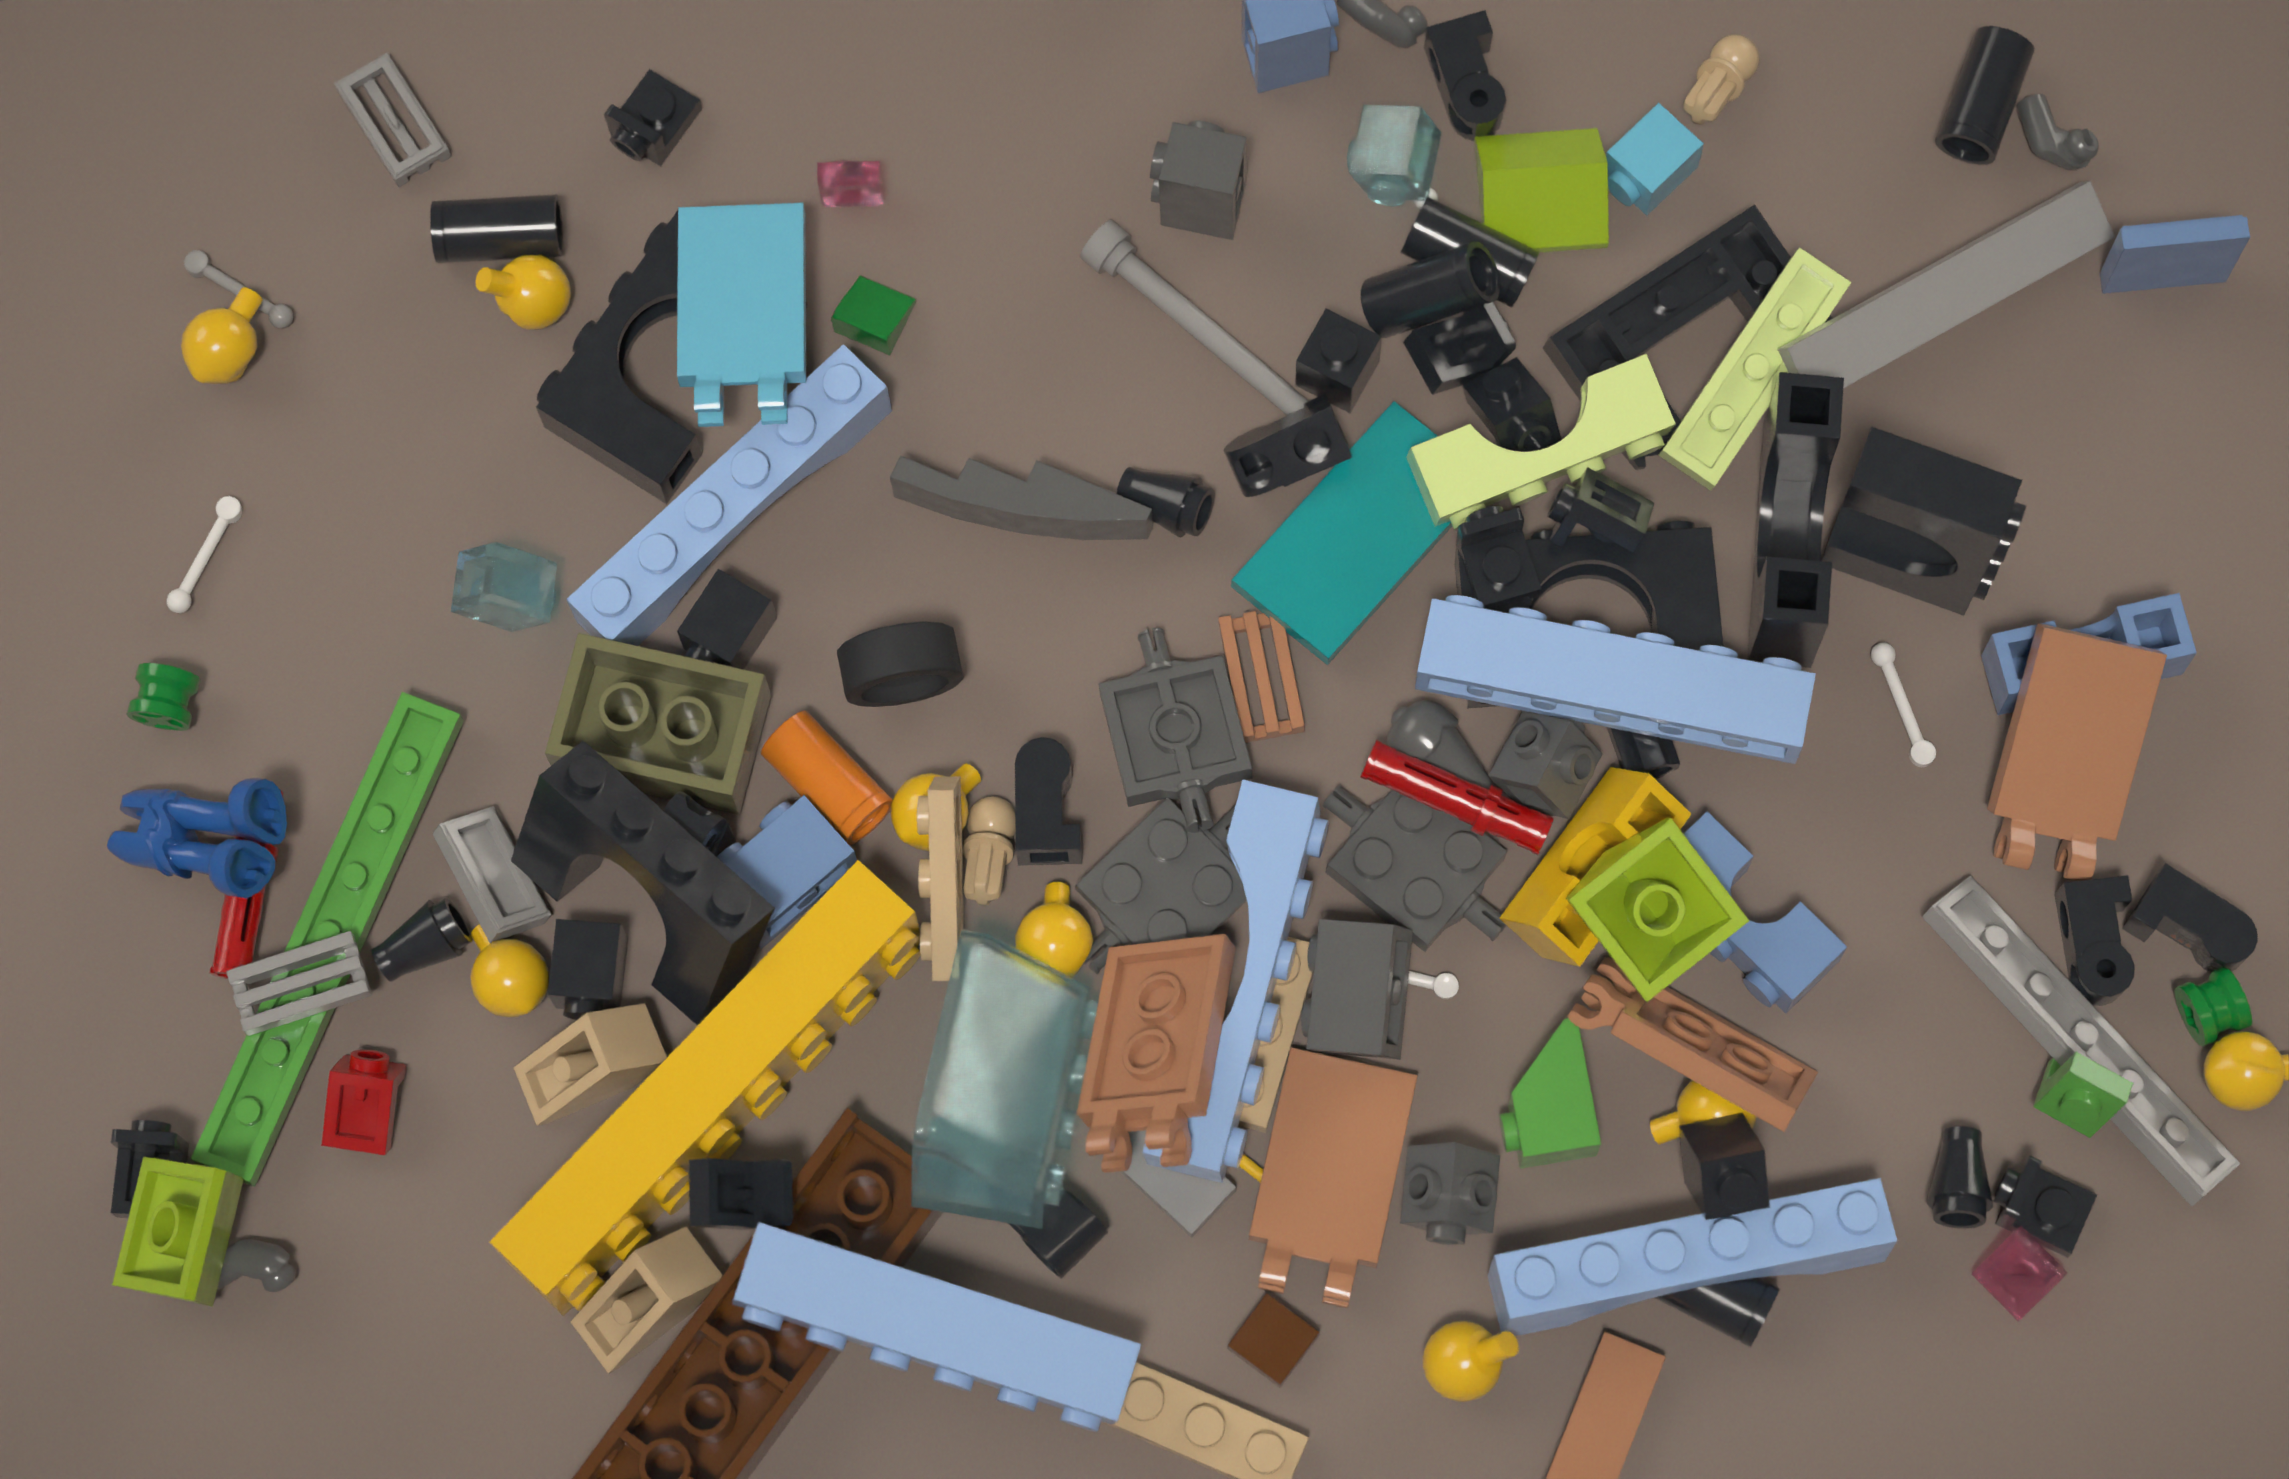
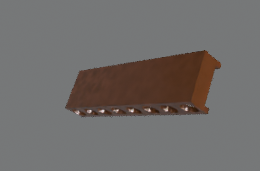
M847 1108L792 1181V1224L775 1228L903 1268L956 1196L958 1190L954 1188L950 1180L943 1175L939 1176L860 1120L857 1114ZM755 1233L572 1479H748L841 1351L806 1340L809 1328L783 1320L780 1331H776L742 1319L745 1308L734 1305L733 1299Z

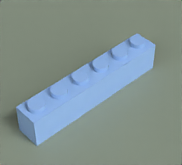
M1461 595L1447 596L1445 601L1432 599L1417 670L1416 690L1796 764L1802 750L1816 673L1801 671L1802 666L1795 661L1776 657L1766 658L1763 660V663L1737 658L1738 653L1734 650L1717 645H1704L1700 647L1699 651L1674 646V641L1671 638L1656 633H1638L1636 638L1611 634V629L1608 626L1589 620H1577L1570 626L1547 621L1545 614L1528 608H1512L1509 610V613L1483 609L1484 604L1481 601Z
M759 1222L733 1299L734 1305L745 1308L742 1319L747 1322L780 1331L783 1320L809 1328L805 1339L810 1342L839 1351H844L847 1341L872 1348L869 1360L902 1371H908L910 1361L936 1369L933 1380L969 1392L972 1390L974 1381L999 1389L996 1399L999 1402L1035 1412L1037 1402L1039 1401L1063 1409L1060 1421L1094 1432H1098L1101 1422L1111 1425L1118 1422L1141 1344Z

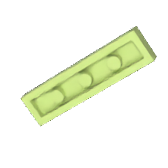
M1799 247L1658 456L1711 491L1769 407L1779 372L1788 373L1778 349L1824 324L1852 282Z

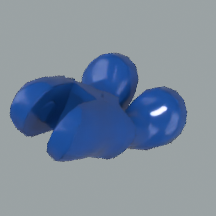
M261 778L239 781L233 786L228 796V802L192 798L180 790H134L122 796L120 811L132 818L141 820L137 833L125 831L112 832L108 839L107 848L113 855L128 864L155 869L169 877L176 875L181 878L190 879L192 871L207 874L215 888L227 896L249 898L261 891L270 881L275 871L273 855L266 848L255 842L272 845L281 844L285 838L287 827L286 806L281 790L276 784ZM195 830L231 835L248 840L228 839L219 845L200 843Z

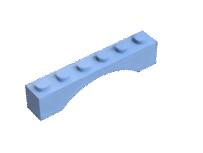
M843 344L806 378V383L799 384L787 395V424L762 425L760 420L566 599L576 622L590 636L639 646L665 622L680 599L701 573L751 521L805 477L830 461L846 454L892 412L887 386Z
M1242 780L1226 842L1230 858L1243 884L1248 903L1250 941L1244 977L1232 1009L1222 1024L1206 1116L1188 1118V1128L1192 1144L1189 1163L1182 1166L1163 1167L1160 1164L1162 1149L1148 1150L1144 1145L1142 1153L1148 1165L1219 1183L1224 1181L1227 1166L1238 1168L1247 1138V1130L1238 1128L1244 1103L1255 1105L1264 1072V1067L1254 1065L1260 1041L1272 1042L1279 1018L1280 1005L1271 1003L1277 979L1288 980L1294 962L1296 943L1287 941L1293 917L1304 919L1311 897L1313 882L1304 879L1309 856L1321 857L1327 836L1329 820L1320 818L1318 797Z
M1881 1178L1769 1200L1770 1208L1711 1220H1705L1702 1214L1494 1255L1488 1273V1280L1501 1332L1509 1331L1515 1336L1568 1326L1628 1304L1701 1286L1766 1276L1822 1275L1885 1262L1897 1242V1237Z

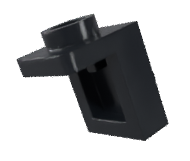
M1493 302L1465 311L1461 316L1414 329L1403 341L1432 395L1462 386L1489 370L1500 366L1516 348V343L1510 333L1509 326L1504 318L1500 316Z
M1517 357L1462 385L1468 405L1495 437L1497 446L1512 451L1531 452L1548 448L1562 440L1550 397Z
M153 1120L132 1121L131 1130L112 1129L111 1143L118 1148L111 1214L115 1217L129 1218L143 1157L187 1163L189 1143L177 1133L171 1132V1124Z
M715 1158L689 1160L690 1227L748 1230L756 1229L758 1222L772 1227L790 1226L793 1222L791 1161L786 1159L742 1161Z

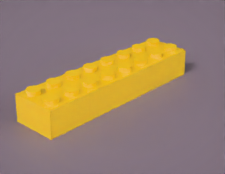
M857 860L489 1241L490 1244L562 1316L572 1307L580 1311L606 1283L601 1277L618 1259L624 1263L635 1250L647 1244L651 1237V1233L647 1229L664 1211L669 1215H673L688 1202L689 1160L704 1158L729 1159L742 1142V1138L738 1134L755 1116L761 1121L766 1119L783 1102L787 1095V1091L783 1087L800 1069L807 1074L823 1061L832 1048V1044L828 1040L845 1022L852 1027L868 1014L877 1001L873 993L889 976L898 980L913 967L921 955L920 950L917 948L920 945V928L915 911Z

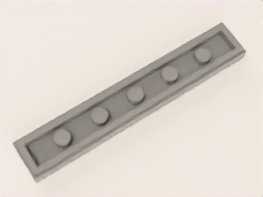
M2091 181L2075 184L1780 347L1778 351L1788 373L1844 378L1845 388L2113 239L2115 236Z
M1971 875L1932 905L1922 916L2060 1066L2075 1052H2078L2133 1082L2127 1103L2110 1120L2191 1207L2240 1165L2239 1161Z

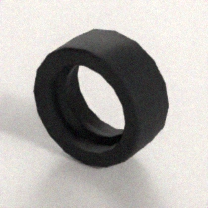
M910 622L880 627L845 641L837 649L846 700L857 706L884 707L917 702L951 690L963 680L954 628L941 622Z

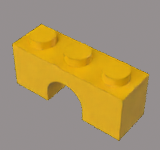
M1610 767L1499 919L1542 958L1580 967L1599 941L1567 901L1568 895L1606 850L1668 817L1681 829L1692 813L1651 774Z

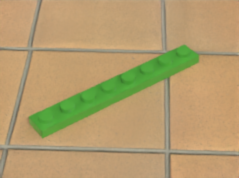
M401 692L284 952L351 931L355 936L360 953L464 722L459 713ZM343 953L273 976L270 983L346 959V955ZM350 974L262 1002L256 1014L344 986ZM335 1008L250 1036L246 1035L192 1154V1161L201 1166L226 1170L244 1178L243 1183L255 1187Z

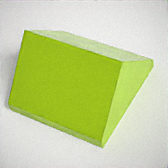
M1598 128L1477 136L1474 138L1481 223L1540 252L1608 248V162Z
M1669 817L1606 850L1566 898L1646 1002L1749 922L1746 915L1678 826Z
M143 1157L112 1285L213 1307L244 1178L218 1168Z

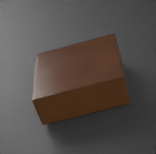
M1266 1293L1227 1345V1349L1281 1388L1317 1340L1320 1332Z

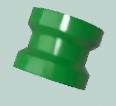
M158 663L139 664L135 676L136 681L140 685L138 695L129 702L126 715L138 723L170 731L188 730L192 715L187 709L190 697L198 692L201 679L192 672Z
M2226 967L2213 971L2208 981L2199 985L2186 982L2175 988V999L2181 1018L2193 1040L2202 1047L2215 1042L2218 1034L2230 1028L2239 1032L2252 1025V1013L2247 997L2235 975Z

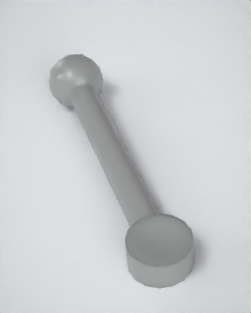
M198 250L186 255L184 265L191 276L195 278L206 276L236 296L240 289L245 287L211 266V262L204 252ZM262 298L263 302L258 309L269 316V321L274 327L286 328L292 323L293 312L287 305H274Z

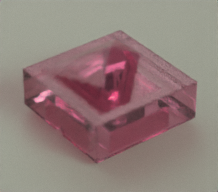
M836 160L817 163V184L822 206L861 207L881 206V204H884V183L879 161L850 162Z
M2022 1226L2016 1229L1972 1273L2018 1322L2068 1274Z

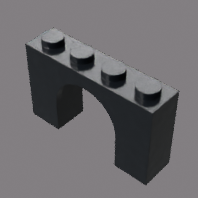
M678 210L668 224L661 222L653 229L644 246L643 252L645 256L633 273L626 271L617 279L608 297L610 305L597 323L591 320L581 329L573 344L572 350L574 355L561 372L554 370L545 379L537 394V402L539 403L536 406L544 428L665 504H668L702 456L696 434L640 400L627 387L624 377L628 354L639 336L657 322L677 316Z
M1779 372L1763 427L1748 646L1749 661L1763 663V660L1766 658L1776 657L1792 660L1799 663L1802 667L1811 668L1828 626L1832 562L1821 561V542L1828 478L1841 435L1844 378Z
M1871 427L1822 561L1832 562V569L1964 616L1973 597L1985 600L1991 582H1994L2000 564L2004 561L2011 542L2013 543L2026 509V505L2015 502L2022 480Z
M1690 521L1667 522L1659 525L1657 531H1646L1634 553L1618 544L1604 543L1593 535L1568 536L1562 548L1559 549L1549 543L1553 530L1536 532L1531 535V539L1526 540L1542 588L1540 597L1494 610L1509 613V610L1512 608L1533 609L1540 598L1562 583L1577 579H1597L1612 583L1629 593L1643 609L1648 619L1651 633L1671 638L1674 641V646L1698 651L1704 645L1724 647L1712 528H1695V524ZM1457 548L1455 556L1457 595L1474 598ZM1467 700V709L1497 706Z
M582 741L539 775L511 862L557 902L600 867L603 857L613 861L630 873L653 900L661 915L666 932V947L651 985L698 1026L747 975L774 907L587 743Z

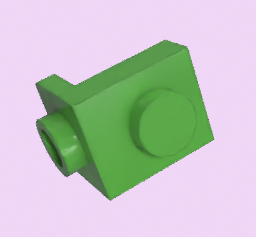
M2075 1052L2062 1066L2054 1058L2048 1062L2033 1107L2091 1138L2127 1103L2133 1082L2086 1056Z

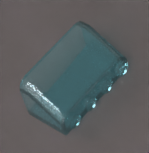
M962 929L959 937L915 1127L912 1150V1207L1042 1229L1047 1204L1059 1206L1066 1167L1056 1165L1059 1148L1071 1150L1077 1111L1068 1109L1071 1093L1081 1094L1088 1056L1081 1055L1079 1052L1082 1039L1091 1040L1098 1001L1089 1000V986L988 933Z

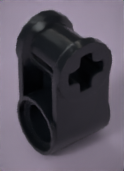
M1019 1154L1006 1156L998 1161L991 1170L988 1188L993 1207L1021 1236L1023 1242L1039 1260L1060 1279L1109 1233L1102 1222L1086 1205L1071 1192L1066 1191L1031 1157ZM1012 1177L1015 1181L1021 1183L1028 1177L1031 1178L1029 1186L1032 1197L1025 1201L1022 1197L1016 1195L1008 1201L1006 1199L1008 1191L1005 1181Z

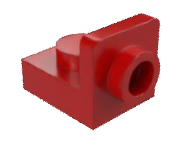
M354 1050L350 1053V1056H343L329 1071L321 1146L386 1155L391 1149L397 1089L399 1084L405 1079L406 1065L389 1062L390 1056L376 1050Z

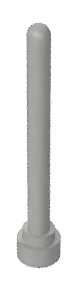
M1108 220L1091 236L1082 249L1080 258L1096 272L1102 274L1106 271L1112 277L1118 274L1287 416L1304 408L1303 404L1308 402L1305 397L1135 256L1137 249L1130 243L1131 235L1113 220Z

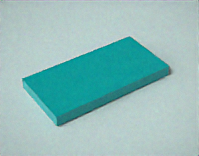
M1393 401L1350 449L1352 458L1332 468L1233 577L1231 587L1268 618L1271 616L1285 628L1289 635L1328 666L1452 527L1451 521L1436 527L1434 526L1406 458L1411 447L1438 436Z

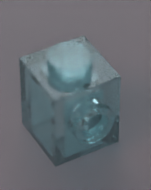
M1364 105L1357 139H1353L1348 148L1347 164L1349 174L1364 190L1369 199L1378 204L1400 206L1404 204L1405 200L1425 201L1429 196L1442 133L1422 107Z
M499 542L458 552L451 613L510 632L550 623L551 610L556 600L554 585L557 562Z

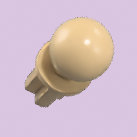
M1742 35L1723 37L1714 45L1710 58L1700 65L1697 71L1698 81L1683 102L1684 110L1692 115V122L1702 125L1706 120L1715 121L1727 102L1735 100L1740 96L1744 89L1745 81L1755 74L1759 65V52L1750 39Z
M994 796L982 798L971 807L967 819V828L970 836L964 840L962 848L963 855L967 859L963 893L967 899L976 900L978 905L983 906L989 905L991 900H997L1001 896L1005 865L1011 862L1014 853L1010 840L1016 832L1015 809L1008 801Z

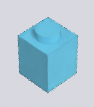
M1658 103L1607 151L1608 189L1622 204L1626 206L1634 204L1647 216L1698 168L1704 143Z

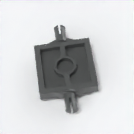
M1152 628L1156 651H1154L1147 629L1142 631L1137 637L1141 645L1146 667H1143L1129 677L1098 684L1127 805L1131 807L1166 798L1180 799L1186 822V830L1190 833H1198V822L1194 810L1197 809L1202 831H1206L1214 823L1210 816L1205 793L1218 786L1253 779L1252 766L1223 656L1195 662L1171 661L1164 637V630Z
M1338 785L1334 789L1333 794L1331 793L1325 800L1323 807L1327 808L1352 828L1348 841L1327 864L1325 873L1389 924L1413 930L1412 942L1424 952L1427 951L1446 928L1460 922L1463 918L1486 934L1491 941H1494L1499 936V933H1502L1507 925L1499 919L1502 914L1480 898L1485 882L1504 861L1507 850L1485 833L1483 836L1470 831L1472 825L1401 795L1394 790L1385 799L1371 805L1370 808L1365 807L1351 796L1341 785Z
M1166 798L1076 884L1075 890L1097 911L1105 928L1093 941L1091 951L1084 962L1087 964L1102 948H1106L1089 965V968L1094 973L1098 974L1106 965L1109 947L1211 936L1247 901L1243 884L1230 858L1226 842L1229 832L1226 829L1231 825L1236 805H1233L1209 831H1202V827L1198 825V833H1190L1186 830L1183 812L1169 798Z

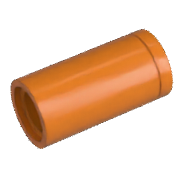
M807 710L800 711L786 720L774 731L761 749V755L801 797L806 796L848 845H853L866 837L884 820L891 810L893 799Z

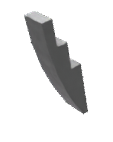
M901 455L890 476L895 498L954 519L1015 533L1077 540L1148 539L1153 529L1151 508L1037 460L1026 482L968 458L958 480Z

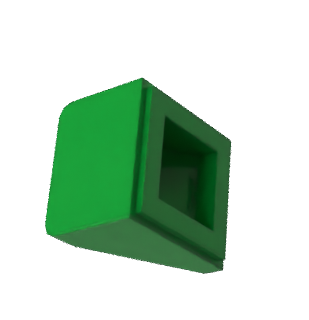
M859 276L838 304L831 317L833 330L835 333L890 356L916 304V299Z

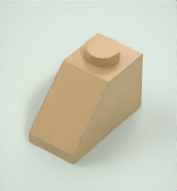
M643 1003L588 1012L513 1068L535 1123L538 1126L548 1124L633 1088L650 1076L667 1056L646 1004Z
M683 1227L635 1250L571 1320V1324L609 1374L620 1368L692 1314L706 1299L723 1275L688 1228Z

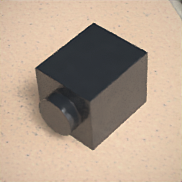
M1326 308L1296 360L1295 386L1316 397L1326 393L1330 404L1351 413L1380 362L1382 336Z
M717 569L680 625L677 633L683 649L687 651L684 655L685 657L744 670L773 626L777 616L771 599Z
M556 919L548 996L556 1009H564L563 1016L578 1020L588 1012L621 1007L628 937L621 924Z
M1743 1113L1679 1126L1684 1183L1705 1220L1770 1208L1765 1149Z

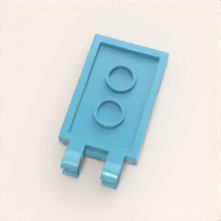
M803 203L678 207L677 378L680 387H694L695 413H698V427L724 426V386L758 385V409L761 410L762 425L787 424L788 422L787 383H806V214Z

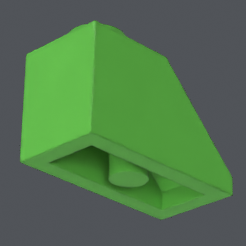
M1569 1018L1562 1021L1511 1093L1508 1104L1509 1112L1499 1114L1505 1152L1517 1151L1520 1169L1595 1157L1601 1146L1580 1030Z

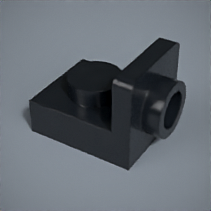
M649 69L621 109L611 104L604 113L611 136L610 141L620 152L629 158L640 161L644 156L661 167L701 112L702 105L700 99Z
M1587 467L1575 488L1565 483L1553 501L1547 517L1556 522L1549 543L1561 549L1578 523L1588 528L1591 534L1600 541L1611 545L1618 544L1634 553L1646 534L1654 502Z
M1491 506L1470 514L1466 518L1467 522L1459 525L1456 545L1474 599L1484 604L1483 609L1495 610L1540 597L1542 588L1522 531L1524 519L1521 509L1514 508L1504 511L1501 506Z
M2031 1155L2021 1165L2019 1170L2008 1166L1993 1198L1994 1203L2003 1206L1995 1225L2068 1258L2075 1248L2097 1194L2040 1169L2042 1161Z

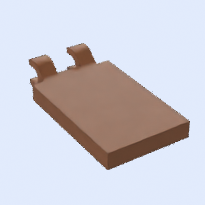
M2037 623L1987 807L1994 815L2004 817L1993 854L1995 858L2003 859L2002 864L2029 870L2035 852L2036 833L2063 839L2056 855L2054 869L2064 872V878L2076 881L2092 879L2097 859V838L2113 841L2117 839L2167 657L2165 653L2160 650Z
M1226 934L1109 947L1077 1109L1079 1118L1087 1127H1091L1086 1137V1152L1089 1156L1103 1154L1101 1170L1104 1173L1128 1171L1132 1161V1145L1129 1132L1146 1130L1145 1146L1148 1150L1162 1149L1160 1164L1163 1167L1182 1166L1189 1163L1192 1144L1188 1128V1118L1206 1116L1236 951V947Z
M1609 957L1603 959L1596 971L1610 978L1614 986L1602 976L1591 975L1583 987L1586 991L1581 999L1588 1007L1596 1011L1588 1010L1583 1005L1576 1003L1568 1014L1569 1020L1574 1025L1586 1030L1602 1026H1612L1613 1029L1610 1033L1785 1132L1816 1078L1817 1071L1669 987L1664 988L1648 1002L1644 1001L1614 960Z
M1290 1048L1248 1239L1267 1244L1258 1289L1284 1294L1291 1257H1300L1330 1264L1322 1303L1348 1309L1357 1264L1376 1268L1378 1264L1418 1075Z

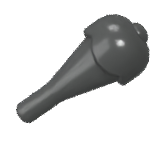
M1423 700L1415 702L1410 707L1402 706L1393 713L1391 717L1392 727L1387 737L1388 746L1486 789L1489 788L1490 784L1498 787L1489 778L1456 729L1459 723L1458 719L1445 707L1434 701ZM1502 791V796L1511 799L1505 792Z

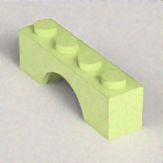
M1645 354L1587 377L1581 387L1580 411L1574 429L1564 439L1548 448L1531 452L1508 450L1491 443L1471 424H1468L1411 447L1406 458L1434 526L1436 527L1451 521L1453 529L1457 530L1459 525L1467 522L1466 518L1470 514L1498 501L1509 498L1513 507L1546 494L1548 492L1545 486L1546 482L1568 474L1571 483L1578 482L1587 467L1600 473L1606 469L1603 460L1626 451L1629 459L1633 460L1652 453L1665 446L1662 436L1667 435L1676 423L1648 356Z

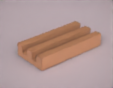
M1256 611L1243 613V617L1231 619V615L1219 617L1218 625L1230 686L1245 743L1303 733L1305 725L1285 628L1271 616L1268 618L1263 613L1256 615ZM1271 628L1289 718L1286 721L1278 722L1260 629ZM1247 633L1264 725H1252L1235 634Z

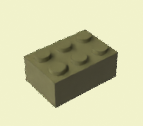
M578 633L545 755L552 766L570 750L584 741L644 794L672 799L676 793L682 791L702 807L740 815L771 693L765 675L761 673Z

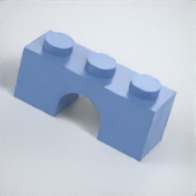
M2179 593L2117 606L2113 614L2099 622L2070 629L2075 632L2160 650L2167 655L2161 679L2183 675L2197 654ZM2054 620V621L2045 622V623H2040V624H2044V625H2049V626L2056 627L2055 620ZM2037 624L1992 634L1981 655L1997 715L2014 711Z
M1707 811L1684 833V836L1731 896V887L1748 871L1753 855ZM1800 901L1785 917L1776 922L1756 923L1749 920L1748 923L1712 950L1710 954L1721 962L1729 958L1746 975L1743 983L1758 1001L1767 1007H1771L1775 1003L1786 1014L1840 962L1847 946Z

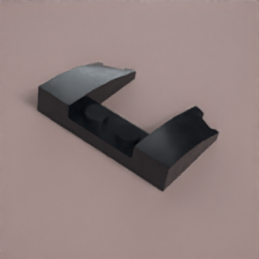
M1753 205L1551 336L1543 346V349L1581 401V387L1587 377L1641 356L1728 298L1731 299L1748 322L1791 257L1760 211ZM1829 315V317L1827 318V320L1825 321V323H1826L1827 321L1833 319V318L1831 317V315ZM1667 399L1666 402L1676 424L1667 435L1662 436L1664 444L1667 443L1681 422ZM1663 447L1633 460L1629 459L1626 451L1622 452V454L1635 470L1646 467L1645 457L1659 455Z

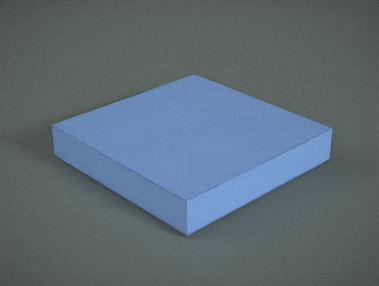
M2237 215L2123 226L2099 273L2102 294L2226 282L2250 239L2247 216Z

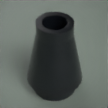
M1128 467L1124 471L1116 493L1151 508L1153 522L1178 537H1183L1186 533L1197 537L1202 533L1210 518L1215 498L1214 490L1203 486L1201 478L1141 471L1132 467Z
M444 898L436 904L428 900L383 943L371 949V952L382 974L388 981L393 982L403 975L462 956L461 948L473 940L470 930L458 909L448 898Z
M1955 1126L1943 1130L1942 1147L1927 1200V1205L1933 1209V1220L1942 1226L1961 1229L1982 1226L1986 1223V1212L1993 1208L1982 1149V1132L1978 1129Z

